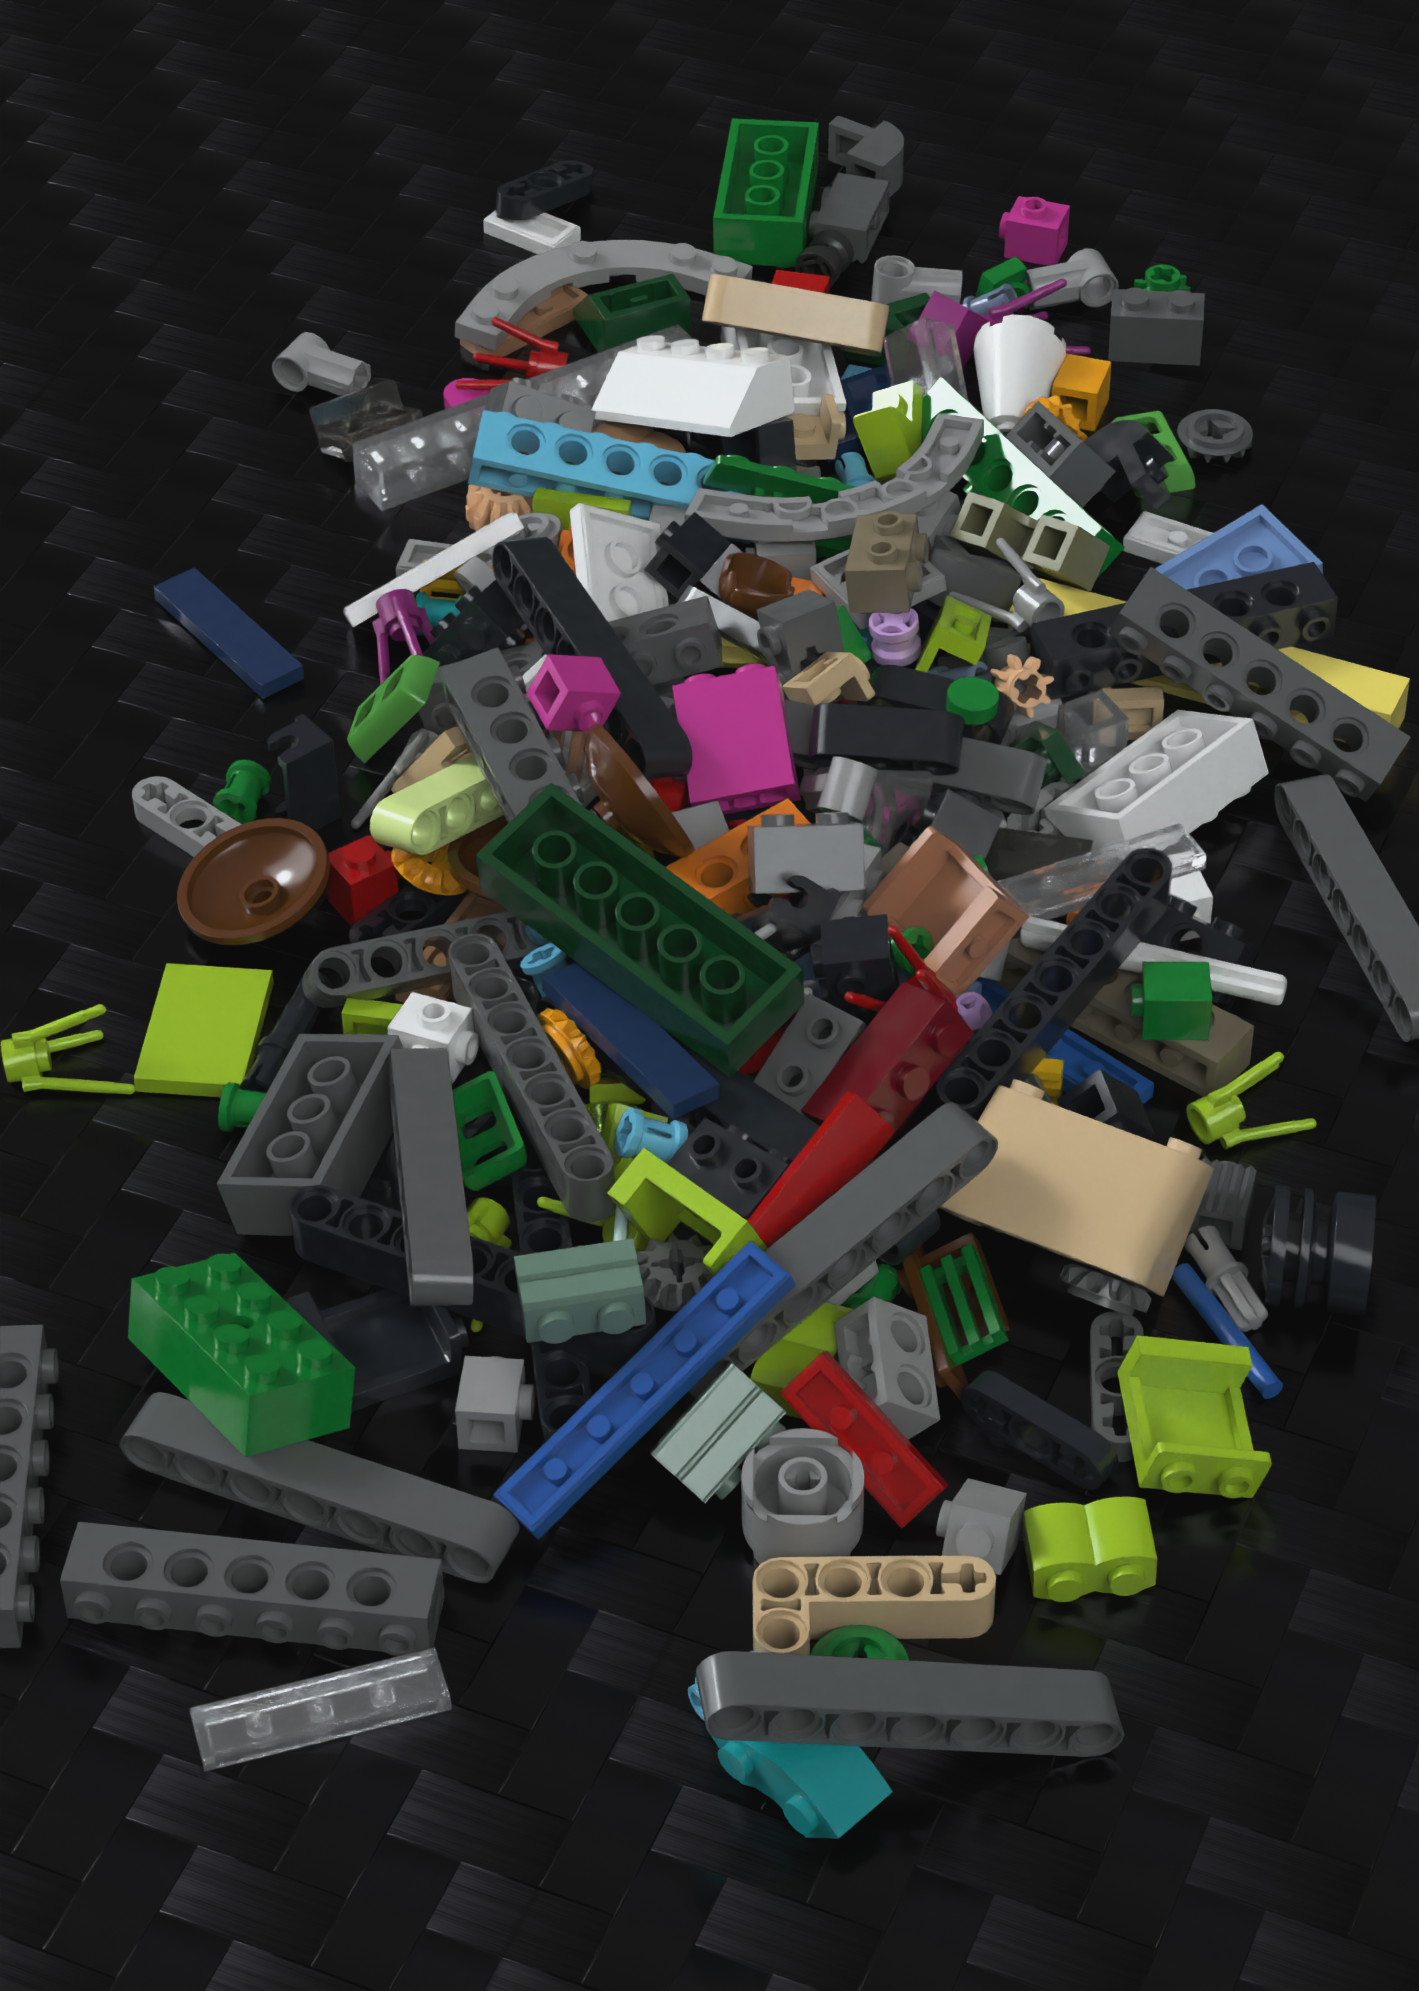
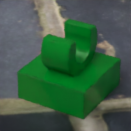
M1015 256L983 272L976 298L1006 283L1013 287L1018 298L1032 292L1031 288L1023 283L1027 267ZM1030 304L1027 305V306H1024V308H1025V309L1029 308V307H1030Z

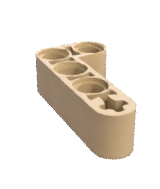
M710 274L702 321L724 327L840 347L843 351L880 357L889 306L855 298Z
M967 1555L771 1558L761 1563L753 1576V1651L758 1653L810 1655V1640H820L829 1632L849 1625L877 1627L890 1633L896 1639L978 1637L987 1632L993 1624L996 1575L988 1562L979 1557Z

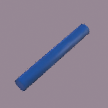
M1184 1263L1177 1266L1171 1277L1222 1344L1249 1347L1253 1366L1247 1377L1263 1398L1270 1399L1276 1396L1283 1387L1279 1378L1212 1292L1206 1288L1205 1283L1191 1265Z

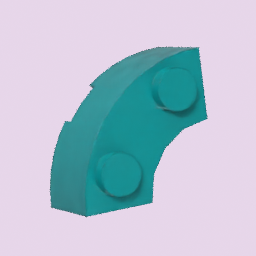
M712 1736L719 1747L718 1758L724 1769L733 1778L739 1780L741 1784L754 1787L773 1799L783 1809L788 1822L793 1828L803 1834L805 1838L839 1839L893 1792L881 1773L859 1746L718 1739Z

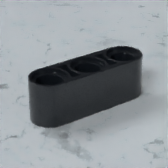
M883 665L874 671L869 681L875 696L868 701H860L859 705L947 711V690L955 679L897 665ZM998 691L999 702L996 716L984 724H964L963 737L1001 745L1015 712L1011 699L1003 692Z
M835 703L819 704L813 709L808 761L817 766L830 767L832 758L836 756L864 763L877 769L879 772L935 776L954 775L960 769L965 719L956 713L941 710Z

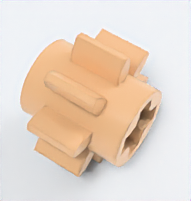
M1007 655L1008 666L1001 670L992 668L990 670V673L996 677L995 687L1011 699L1014 704V711L1019 706L1023 716L1033 718V707L1040 703L1050 704L1051 700L1045 695L1046 685L1054 681L1053 676L1037 672L1041 664V660L1030 656L1022 667V662L1018 656ZM1018 678L1022 679L1023 684L1027 685L1026 691L1023 694L1019 693V690L1014 687L1015 681Z

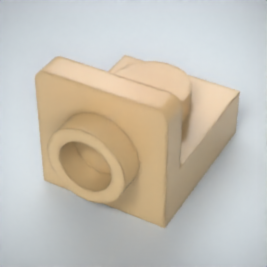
M823 394L819 415L794 414L785 416L793 420L797 460L835 459L838 440H844L845 414L843 411H838L833 394Z
M827 651L782 686L789 700L814 706L830 703L840 694L846 700L868 701L875 696V692L868 681L870 674L867 667L858 657L846 652Z
M1107 687L1089 691L1087 697L1089 721L1098 722L1101 741L1137 740L1163 721L1164 695L1162 687L1115 689Z

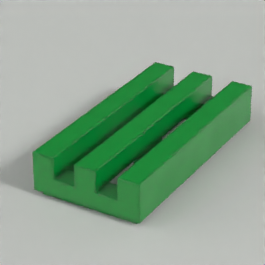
M971 1243L960 1248L963 1256L954 1259L951 1254L940 1258L941 1267L934 1270L928 1264L920 1269L947 1354L956 1366L1009 1341L981 1258ZM966 1272H969L990 1333L982 1338L960 1276ZM946 1282L949 1284L968 1341L966 1346H962L942 1286Z

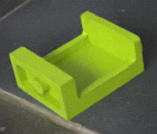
M645 1148L640 1151L607 1192L641 1236L648 1241L651 1238L664 1242L676 1226L682 1222L714 1246L703 1259V1264L713 1276L750 1241L763 1252L768 1249L747 1220Z
M1136 1336L1117 1373L1140 1488L1161 1489L1172 1493L1192 1492L1222 1495L1227 1498H1253L1271 1468L1272 1462L1268 1452L1253 1450L1240 1387L1253 1366L1249 1347Z

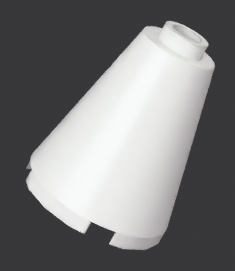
M1014 314L1003 316L1002 323L989 327V321L981 327L975 337L974 357L983 415L1005 436L1023 418L1027 406L1032 401L1041 396L1045 398L1050 397L1052 384L1066 356V342L1063 338L1060 341L1054 335L1055 328L1048 322L1032 316Z

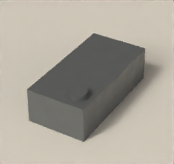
M298 1035L217 1182L218 1189L237 1234L293 1236L288 1204L291 1197L298 1190L307 1186H327L360 1198L393 1134L389 1090L390 1049L403 1048L399 1035Z

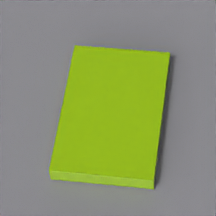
M166 963L134 1075L136 1092L221 1098L223 1089L228 1082L240 1085L253 1066L255 1050L259 1043L274 985L272 970Z

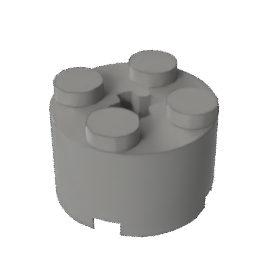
M800 1428L781 1431L770 1436L768 1445L755 1454L753 1449L746 1457L741 1474L742 1529L747 1543L753 1550L754 1558L759 1564L777 1557L851 1556V1551L856 1547L862 1535L864 1517V1469L860 1458L853 1450L851 1455L838 1445L837 1437L827 1432Z

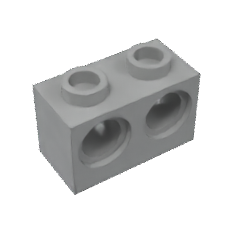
M873 1297L835 1322L839 1364L907 1439L912 1438L940 1420L928 1324L925 1315Z

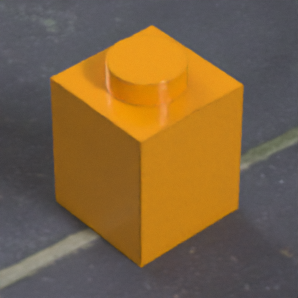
M1066 354L1052 384L1051 397L1057 395L1062 405L1072 404V414L1075 419H1083L1079 425L1080 429L1095 432L1109 400L1111 362Z

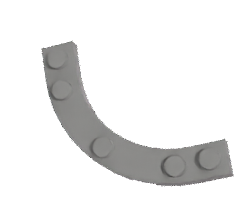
M645 240L577 241L569 246L532 256L496 276L474 297L455 322V337L497 350L508 333L492 325L491 320L494 317L516 325L530 310L546 299H549L552 290L566 284L580 288L588 285L609 283V276L623 274L635 275L636 282H641L673 273L685 290L706 296L710 274L751 280L753 266L735 261L727 256H719L695 249L692 245L686 243L671 244Z
M938 413L921 447L910 459L896 468V477L883 485L874 480L855 488L838 492V498L818 504H812L809 496L789 498L760 497L699 488L684 514V521L696 512L723 537L745 539L755 544L765 545L774 541H811L852 535L857 515H876L886 511L914 514L940 499L965 474L984 437V419Z

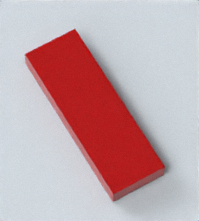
M846 1092L747 1221L767 1248H770L862 1172L894 1133L895 1129L857 1093Z
M827 1350L814 1359L780 1392V1395L811 1429L824 1431L837 1437L839 1446L851 1455L852 1450L856 1453L863 1465L865 1489L901 1528L908 1525L949 1486Z

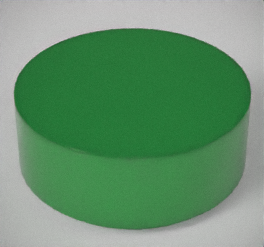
M978 677L957 679L948 687L946 710L962 716L965 719L964 724L979 725L987 723L997 714L999 702L998 689L991 682Z

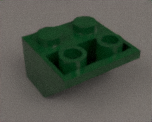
M673 273L587 295L573 308L574 318L606 365L614 363L618 352L637 346V339L641 337L661 335L665 337V342L669 343L691 339L690 297Z

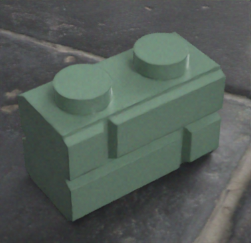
M633 1238L514 1256L518 1297L527 1343L545 1341L556 1344L565 1342L576 1335L602 1331L608 1334H621L634 1326L646 1325L644 1289Z
M729 1361L649 1452L704 1503L713 1494L720 1500H723L741 1481L742 1470L738 1466L753 1449L759 1451L769 1444L770 1436L785 1431L786 1428L779 1420L785 1415L786 1411Z

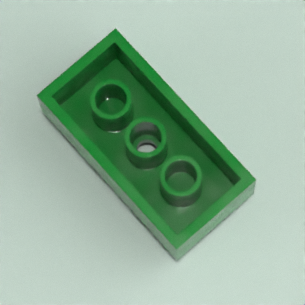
M732 118L713 216L714 254L727 256L748 265H765L781 269L795 267L796 260L806 249L819 168V123Z
M236 1253L216 1254L207 1260L179 1267H164L155 1273L132 1278L128 1339L245 1458L350 1428L355 1367Z

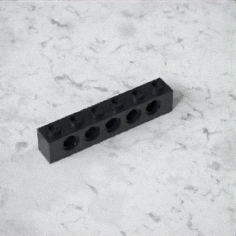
M1315 562L1187 589V591L1277 650L1334 637L1338 597ZM1126 603L1032 623L1030 656L1041 660L1040 667L1037 670L1038 673L1047 674L1054 678V681L1046 685V692L1051 700L1164 675L1158 665L1143 655H1135L1126 651L1120 646L1117 638L1108 633ZM1160 626L1163 633L1168 637L1180 638L1173 628ZM1203 654L1209 664L1221 662L1212 654Z

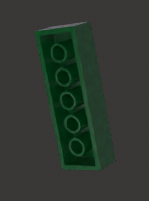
M552 783L476 854L480 887L483 892L729 1078L804 1004L803 969Z

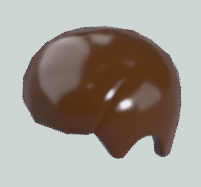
M738 552L728 554L724 561L718 586L723 602L756 621H759L757 609L793 596L795 592V587L791 586L792 573L773 560L756 554Z

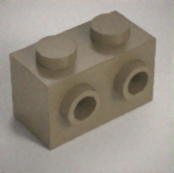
M886 511L876 515H857L844 570L850 613L910 612L914 592H921L923 572L921 563L928 562L929 554L927 533H919L917 513L900 514L894 511Z

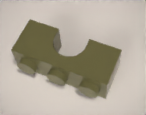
M968 492L949 537L981 557L1004 560L1012 566L996 545V540L1003 538L1032 573L1090 592L1111 547L1078 525L1043 514L1037 520L1017 511L1004 502L972 492Z

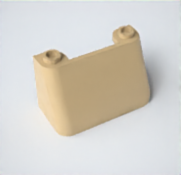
M1013 1079L1010 1088L998 1085L978 1120V1123L998 1140L997 1152L990 1164L939 1208L956 1218L980 1227L983 1225L998 1233L1007 1234L1164 1297L1214 1170L1210 1165L1199 1160L1202 1149L1172 1137L1169 1138L1167 1146L1048 1103L1042 1100L1045 1091Z

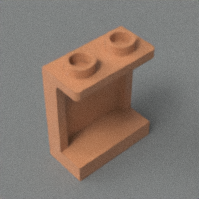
M932 826L927 827L919 838L912 843L909 850L884 880L877 885L873 893L862 905V909L868 916L887 914L889 925H895L899 930L905 931L909 927L915 926L928 930L932 937L934 948L924 959V963L936 973L938 980L953 991L955 996L966 992L1030 917L961 844Z

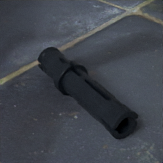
M318 972L320 981L326 987L333 989L331 980ZM303 976L276 1022L277 1024L272 1033L262 1038L255 1050V1055L258 1056L252 1068L241 1082L240 1089L258 1092L266 1091L267 1093L298 1035L309 1034L322 1008L314 1005L306 998L302 988Z

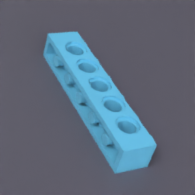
M487 410L482 412L468 484L531 498H533L536 488H545L563 492L632 500L631 516L649 521L653 505L688 508L699 488L741 494L703 485L704 476L714 460L707 459L696 453L684 454L661 449L650 443L624 441L611 438L604 433H588L565 428L554 422L542 423L519 418L508 412L496 413ZM519 451H520V452H526V453H528V454H530V455L521 454V453H519ZM565 462H572V463H575L576 465H570V464H567V463H565ZM612 472H618V473H621V474H623V475H617V474H614V473H612ZM659 482H665L670 484L671 486L663 485ZM725 537L730 541L749 545L751 543L750 540Z

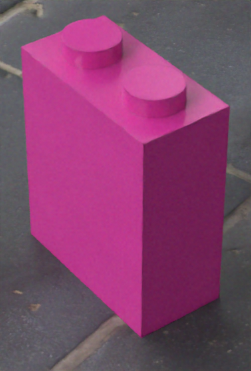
M749 664L738 668L734 674L715 677L712 674H697L687 678L685 683L672 685L677 720L686 733L692 749V767L689 774L686 775L692 807L718 800L722 813L725 815L776 805L787 798L791 802L801 800L783 688L775 666L766 667L763 664Z

